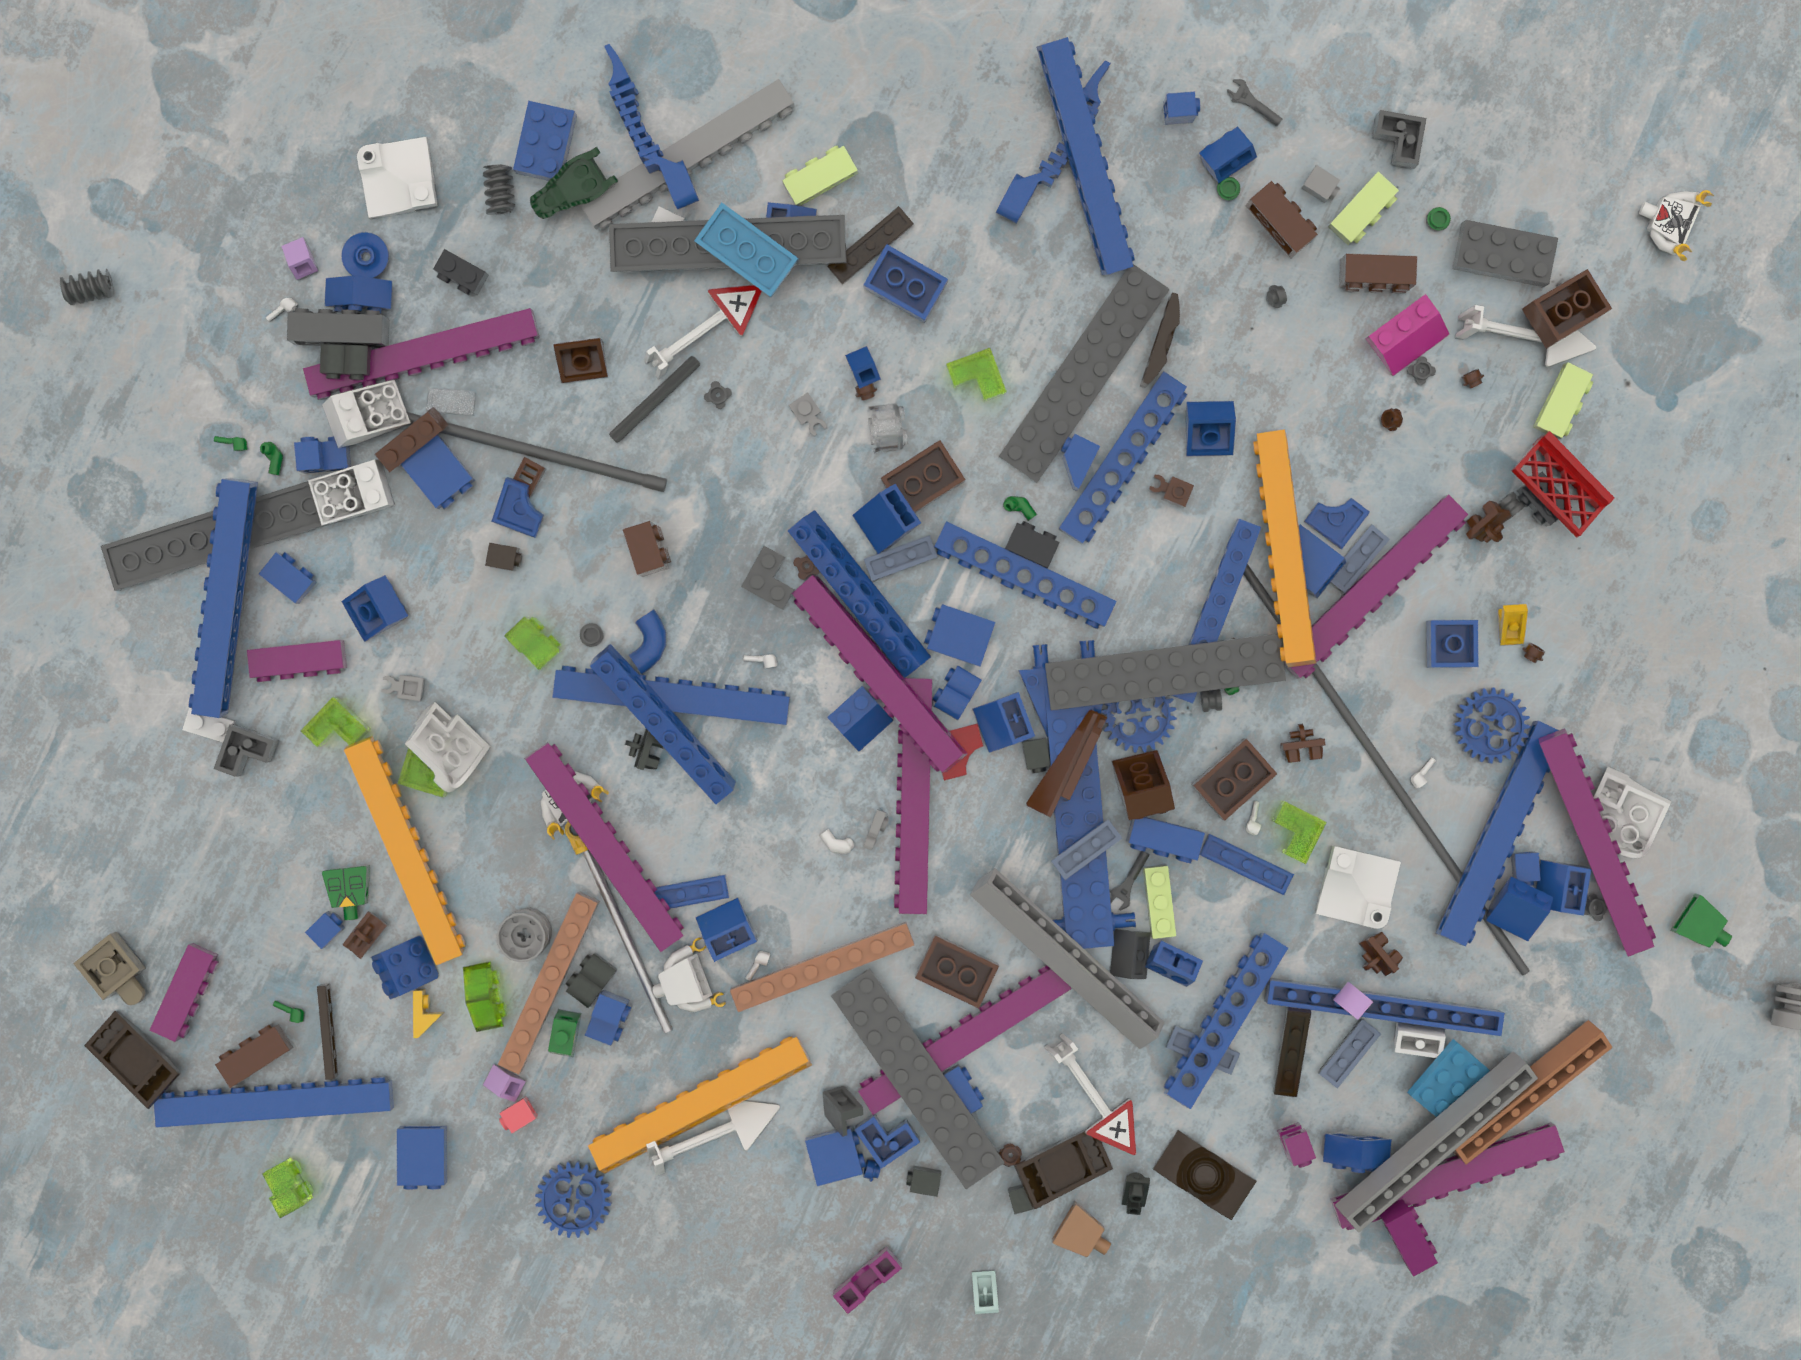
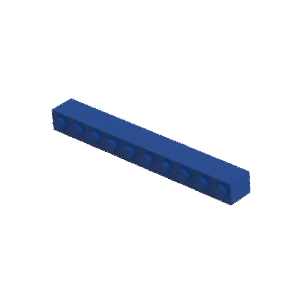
M1068 37L1037 46V52L1101 274L1108 275L1134 267L1132 262L1135 260L1134 253L1131 247L1128 248L1126 241L1128 232L1125 225L1121 224L1119 217L1122 215L1119 203L1115 202L1113 196L1115 187L1113 181L1108 179L1106 172L1108 170V162L1105 156L1102 157L1100 147H1102L1101 138L1094 130L1095 117L1087 106V101H1089L1087 90L1085 87L1082 88L1081 85L1082 72L1080 66L1075 64L1073 57L1076 54L1075 47L1072 41L1069 42Z
M562 666V670L555 671L552 698L625 706L593 669L585 668V673L576 672V667ZM640 675L672 712L787 725L790 697L785 696V691L772 690L771 694H762L763 689L749 687L748 692L739 691V686L725 685V689L715 688L716 683L702 682V686H693V681L679 679L678 684L669 683V678L655 676V681L646 680V675Z
M1533 721L1528 731L1529 738H1525L1523 742L1525 746L1521 747L1436 934L1461 946H1466L1467 943L1470 944L1474 939L1476 933L1474 930L1477 921L1481 922L1486 910L1483 908L1486 901H1490L1495 893L1493 886L1496 880L1502 877L1505 871L1504 862L1506 858H1510L1513 854L1515 838L1522 834L1525 827L1523 821L1526 815L1529 816L1535 805L1532 801L1535 795L1539 794L1543 789L1544 781L1542 780L1545 773L1550 772V767L1538 738L1559 731L1558 729L1541 721Z
M1271 978L1267 983L1264 1000L1267 1004L1351 1015L1333 1000L1342 988ZM1361 991L1373 1001L1361 1017L1502 1036L1505 1013L1500 1010Z
M373 1077L371 1082H362V1078L348 1079V1083L339 1084V1080L324 1081L325 1085H315V1082H303L300 1087H292V1083L278 1084V1088L269 1089L268 1085L254 1086V1090H245V1087L241 1086L232 1087L229 1092H222V1088L208 1089L207 1093L198 1094V1090L184 1091V1095H175L174 1091L164 1092L154 1103L155 1127L391 1111L394 1108L392 1080H386L385 1077Z

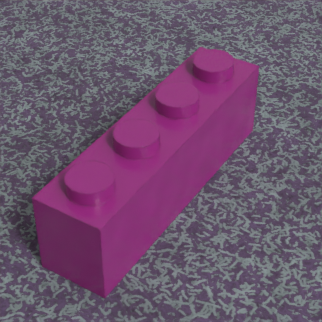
M344 640L247 650L249 677L256 678L257 682L271 681V676L280 675V680L293 679L294 674L303 673V677L318 676L317 671L325 670L327 675L340 674L341 669L347 668Z
M195 943L188 944L149 1031L174 1042L180 1040V1038H185L190 1028L187 1023L190 1016L194 1017L198 1011L199 1004L197 1001L200 995L203 996L207 991L209 983L206 981L209 974H214L219 961H216L219 954Z

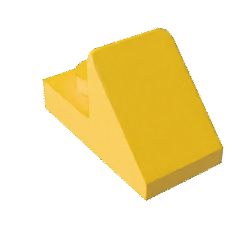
M1527 604L1503 605V608L1498 610L1500 645L1524 644L1528 615Z
M415 989L413 991V1038L422 1036L444 1014V1012H426V1009H429L430 997L426 995V989Z

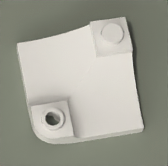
M427 137L386 144H370L359 149L357 161L362 177L369 219L415 212L418 209L438 206ZM372 153V159L369 161L365 160V155Z
M436 702L422 712L414 723L416 726L405 742V745L434 772L435 778L433 781L446 792H453L460 787L490 748L458 714L451 718Z
M1607 767L1594 795V799L1598 797L1604 809L1600 814L1603 820L1608 819L1613 831L1609 833L1611 841H1617L1621 850L1620 855L1630 858H1641L1648 853L1671 801L1636 783L1628 775ZM1640 841L1642 846L1637 847L1634 843Z
M1332 845L1315 914L1376 929L1384 927L1389 920L1391 901L1401 862ZM1377 912L1380 913L1381 919L1374 921L1373 915Z

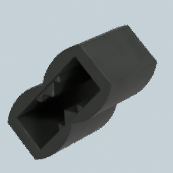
M321 344L320 373L326 374L327 379H340V375H350L349 379L364 380V376H370L371 347Z
M596 953L592 956L587 954L579 965L582 967L578 975L573 973L565 984L568 986L566 992L587 1008L591 1006L617 971L614 966Z

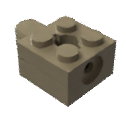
M117 932L106 936L73 963L102 1000L110 998L117 992L127 1005H135L145 997V989L135 978L145 969V966Z

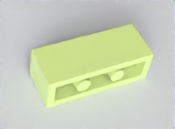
M834 146L825 152L826 156L818 160L815 157L806 162V167L800 171L794 169L784 175L783 185L795 205L802 206L858 174V170L844 146L840 148Z
M1377 172L1328 227L1347 245L1351 244L1352 241L1357 244L1366 234L1363 229L1368 224L1373 226L1382 217L1379 212L1384 206L1389 209L1398 199L1394 195L1399 190L1380 172Z
M1569 362L1563 364L1533 428L1543 433L1550 431L1557 439H1561L1563 436L1567 437L1573 426L1570 421L1573 415L1577 416L1583 405L1580 401L1584 393L1588 394L1593 385V381H1591L1593 374Z
M1165 864L1143 867L1152 939L1176 936L1168 866Z

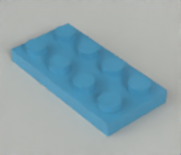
M722 202L694 240L771 298L799 260V258Z

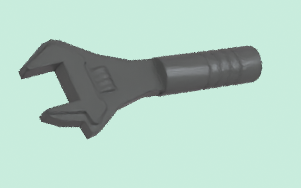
M1233 80L1240 87L1236 93L1227 89L1228 94L1232 97V102H1242L1250 105L1276 126L1281 123L1283 118L1258 101L1252 95L1244 80Z
M1144 851L1140 852L1126 880L1120 886L1110 891L1112 894L1110 898L1111 903L1116 897L1124 902L1119 908L1120 911L1130 906L1132 885L1150 855Z

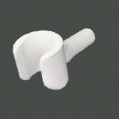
M285 298L280 302V306L269 314L266 319L270 322L282 313L284 309L287 312H293L298 303L292 298Z
M773 654L764 656L744 655L743 658L744 661H763L764 668L777 666V660Z
M1431 757L1419 772L1411 776L1410 780L1415 788H1420L1427 783L1423 775L1436 762L1434 758Z
M1257 801L1253 802L1252 813L1245 827L1246 831L1254 836L1259 833L1261 824L1255 822L1259 802Z
M764 951L757 953L754 964L745 977L747 980L750 981L759 964L767 966L770 953Z

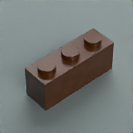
M433 406L382 447L375 455L385 468L391 472L444 430L448 423Z
M271 1024L258 1031L259 1037L254 1040L249 1037L238 1044L240 1049L234 1053L230 1049L219 1056L221 1061L215 1064L229 1088H232L294 1048L279 1024L273 1028Z

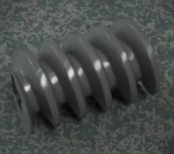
M502 164L484 166L483 168L489 170L483 172V177L488 178L483 183L485 187L490 188L485 190L484 194L487 197H491L485 201V204L491 207L486 210V214H510L509 209L515 207V204L509 203L508 200L515 196L507 192L514 188V186L507 184V181L513 179V176L507 175L506 172L512 170V167Z
M98 269L96 277L92 275L91 271H88L87 279H84L83 275L79 273L78 281H75L74 277L69 275V283H66L64 278L60 277L63 298L70 305H75L76 300L80 304L84 303L85 299L92 302L95 297L101 300L104 294L107 298L113 296V283L108 269H106V275H103L100 269Z

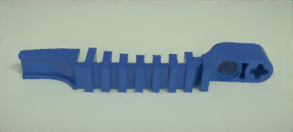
M610 44L605 45L604 47L613 64V75L608 83L612 91L609 92L640 159L645 164L649 174L658 170L662 172L677 210L698 202L699 198L684 161L681 160L675 163L662 158L664 155L659 145H655L651 136L646 132L645 126L640 119L641 114L637 111L639 103L635 100V96L639 92L635 88L634 82H631L625 67Z
M1106 60L1085 86L1089 97L1087 102L1092 104V106L1088 104L1087 106L1089 111L1093 112L1094 117L1098 114V107L1101 103L1098 96V84L1111 64ZM1059 142L1055 151L1062 154L1061 156L1051 151L1048 160L1053 162V165L1042 160L1039 167L1042 170L1041 173L1028 177L1016 174L996 213L1017 224L1037 185L1044 184L1051 188L1054 183L1052 178H1058L1062 171L1060 170L1061 167L1065 168L1068 161L1066 160L1068 156L1065 145Z

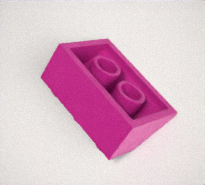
M1425 294L1365 338V340L1391 375L1394 376L1450 333L1441 314Z

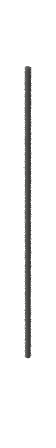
M1247 564L1243 575L1277 624H1281L1280 615L1275 614L1274 601ZM1315 664L1313 666L1315 671L1312 674L1457 883H1459L1463 873L1320 667ZM1484 906L1483 909L1486 910L1483 917L1484 922L1521 975H1526L1530 971L1502 929L1486 921L1488 909Z

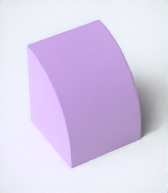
M303 237L282 246L288 267L296 280L318 271L312 253Z
M1349 982L1333 999L1357 1020L1373 1003L1372 1000Z
M493 1064L483 1086L498 1097L515 1102L526 1081L516 1074Z

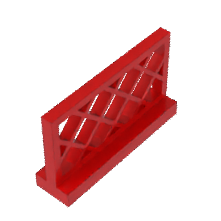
M1550 431L1538 438L1533 443V447L1511 470L1576 538L1583 534L1600 512L1615 498ZM1537 450L1545 457V462L1537 461ZM1524 465L1531 466L1532 476H1527L1521 468ZM1537 466L1546 467L1547 477L1538 476ZM1552 467L1559 471L1561 479L1553 478ZM1539 482L1548 483L1549 493H1544L1540 489ZM1554 483L1562 484L1563 494H1555ZM1568 484H1571L1577 490L1578 495H1569ZM1556 499H1564L1565 510H1560L1556 506ZM1570 500H1578L1580 511H1571ZM1585 501H1588L1595 508L1593 512H1586ZM1572 516H1580V528L1573 523Z

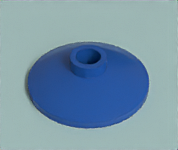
M361 232L351 236L344 244L341 254L342 263L352 276L375 278L385 270L389 260V252L386 244L380 237L372 233ZM365 253H369L371 256L368 261H364L362 258Z

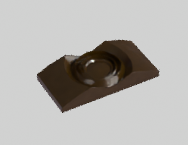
M1172 292L1168 299L1140 384L1142 388H1146L1167 363V354L1174 332L1180 324V304L1178 294Z
M114 1011L84 1045L147 1109L151 1108L180 1075V1072L169 1058L157 1049L139 1028L118 1011Z
M1087 1129L1031 1155L1014 1166L1033 1209H1037L1113 1169L1102 1142L1085 1133Z
M1177 1130L1152 1168L1164 1178L1230 1220L1233 1219L1257 1180L1180 1130Z

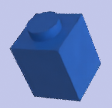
M867 346L845 355L859 389L881 380Z
M1518 852L1511 855L1513 878L1523 881L1530 886L1534 885V881H1540L1538 852Z
M328 911L305 933L320 949H323L345 927L342 925L343 920L335 912L331 914Z

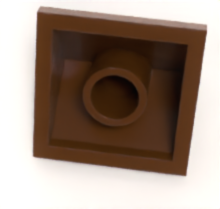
M601 338L553 344L561 383L608 377L604 343Z

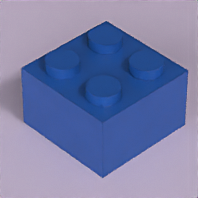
M1478 620L1426 621L1427 668L1479 667Z

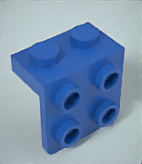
M416 936L371 957L373 961L372 967L379 974L382 981V989L389 996L390 1000L438 978L437 969L421 936Z

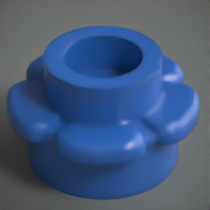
M867 1159L866 1167H864L863 1178L869 1179L870 1182L873 1181V1178L878 1179L881 1168L875 1160Z

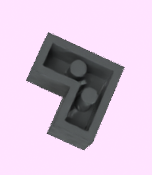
M1380 110L1376 114L1372 138L1395 142L1391 165L1412 169L1419 165L1427 118Z
M763 546L741 587L784 610L794 592L793 588L775 579L785 557Z
M230 724L214 769L234 777H239L242 775L248 757L265 763L271 762L279 740L236 724Z

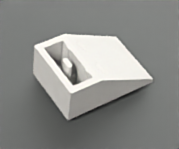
M395 380L332 395L322 404L338 448L357 444L410 424Z
M371 460L308 480L322 526L395 506L380 460Z

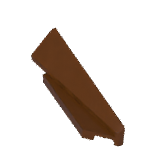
M1093 710L1087 712L1026 802L1028 807L1051 818L1061 796L1070 800L1100 737L1103 725L1107 719L1106 716Z

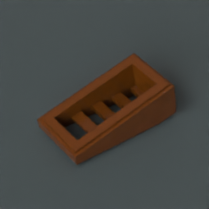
M526 457L523 458L513 479L529 485V499L532 497L546 468ZM526 467L537 471L536 475L534 476L525 471ZM522 474L532 479V483L529 484L520 479Z

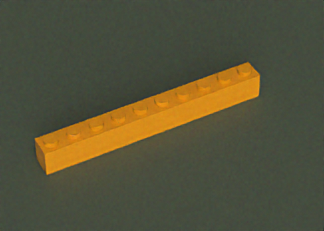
M1285 429L1257 433V441H1253L1255 455L1260 456V464H1256L1258 478L1263 480V486L1259 487L1261 501L1265 500L1266 509H1262L1264 523H1268L1269 532H1265L1266 544L1271 546L1272 555H1268L1269 567L1274 569L1275 578H1271L1272 591L1277 592L1278 601H1274L1275 614L1280 615L1281 624H1277L1278 637L1283 638L1284 647H1280L1281 661H1286L1288 667L1317 664L1287 434Z
M373 736L346 746L344 752L435 964L439 965L461 956L464 952L463 948L466 947L465 941L461 934L457 935L454 928L457 925L452 912L448 913L445 907L448 904L443 891L439 892L437 888V875L434 870H430L428 867V854L425 848L421 849L419 846V833L415 826L411 827L408 820L411 818L410 812L406 805L402 806L399 799L402 796L397 783L393 784L390 778L392 770L389 763H384L381 757L383 749L378 740L375 741Z
M787 1037L774 1049L769 1047L759 1053L760 1056L753 1060L751 1058L745 1059L738 1064L739 1067L731 1071L727 1069L717 1075L718 1078L699 1083L696 1086L697 1089L678 1094L676 1100L657 1105L655 1111L636 1116L634 1122L628 1125L624 1123L615 1127L613 1133L607 1136L603 1134L592 1140L593 1143L588 1145L599 1171L605 1174L647 1152L646 1144L655 1141L659 1146L812 1066L801 1041L797 1037Z

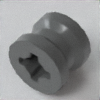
M1514 491L1497 503L1501 509L1510 511L1512 515L1510 518L1525 507L1523 502H1519L1516 499Z
M1220 689L1201 691L1203 712H1208L1210 709L1222 710Z

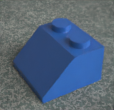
M1234 401L1186 403V456L1233 455L1236 425Z
M1074 434L1072 438L1067 437L1061 449L1064 452L1062 459L1072 489L1075 491L1080 488L1100 448L1099 445L1077 434Z
M386 575L364 584L341 601L364 642L408 617L403 604L400 602Z
M863 686L827 717L858 751L862 750L894 721Z

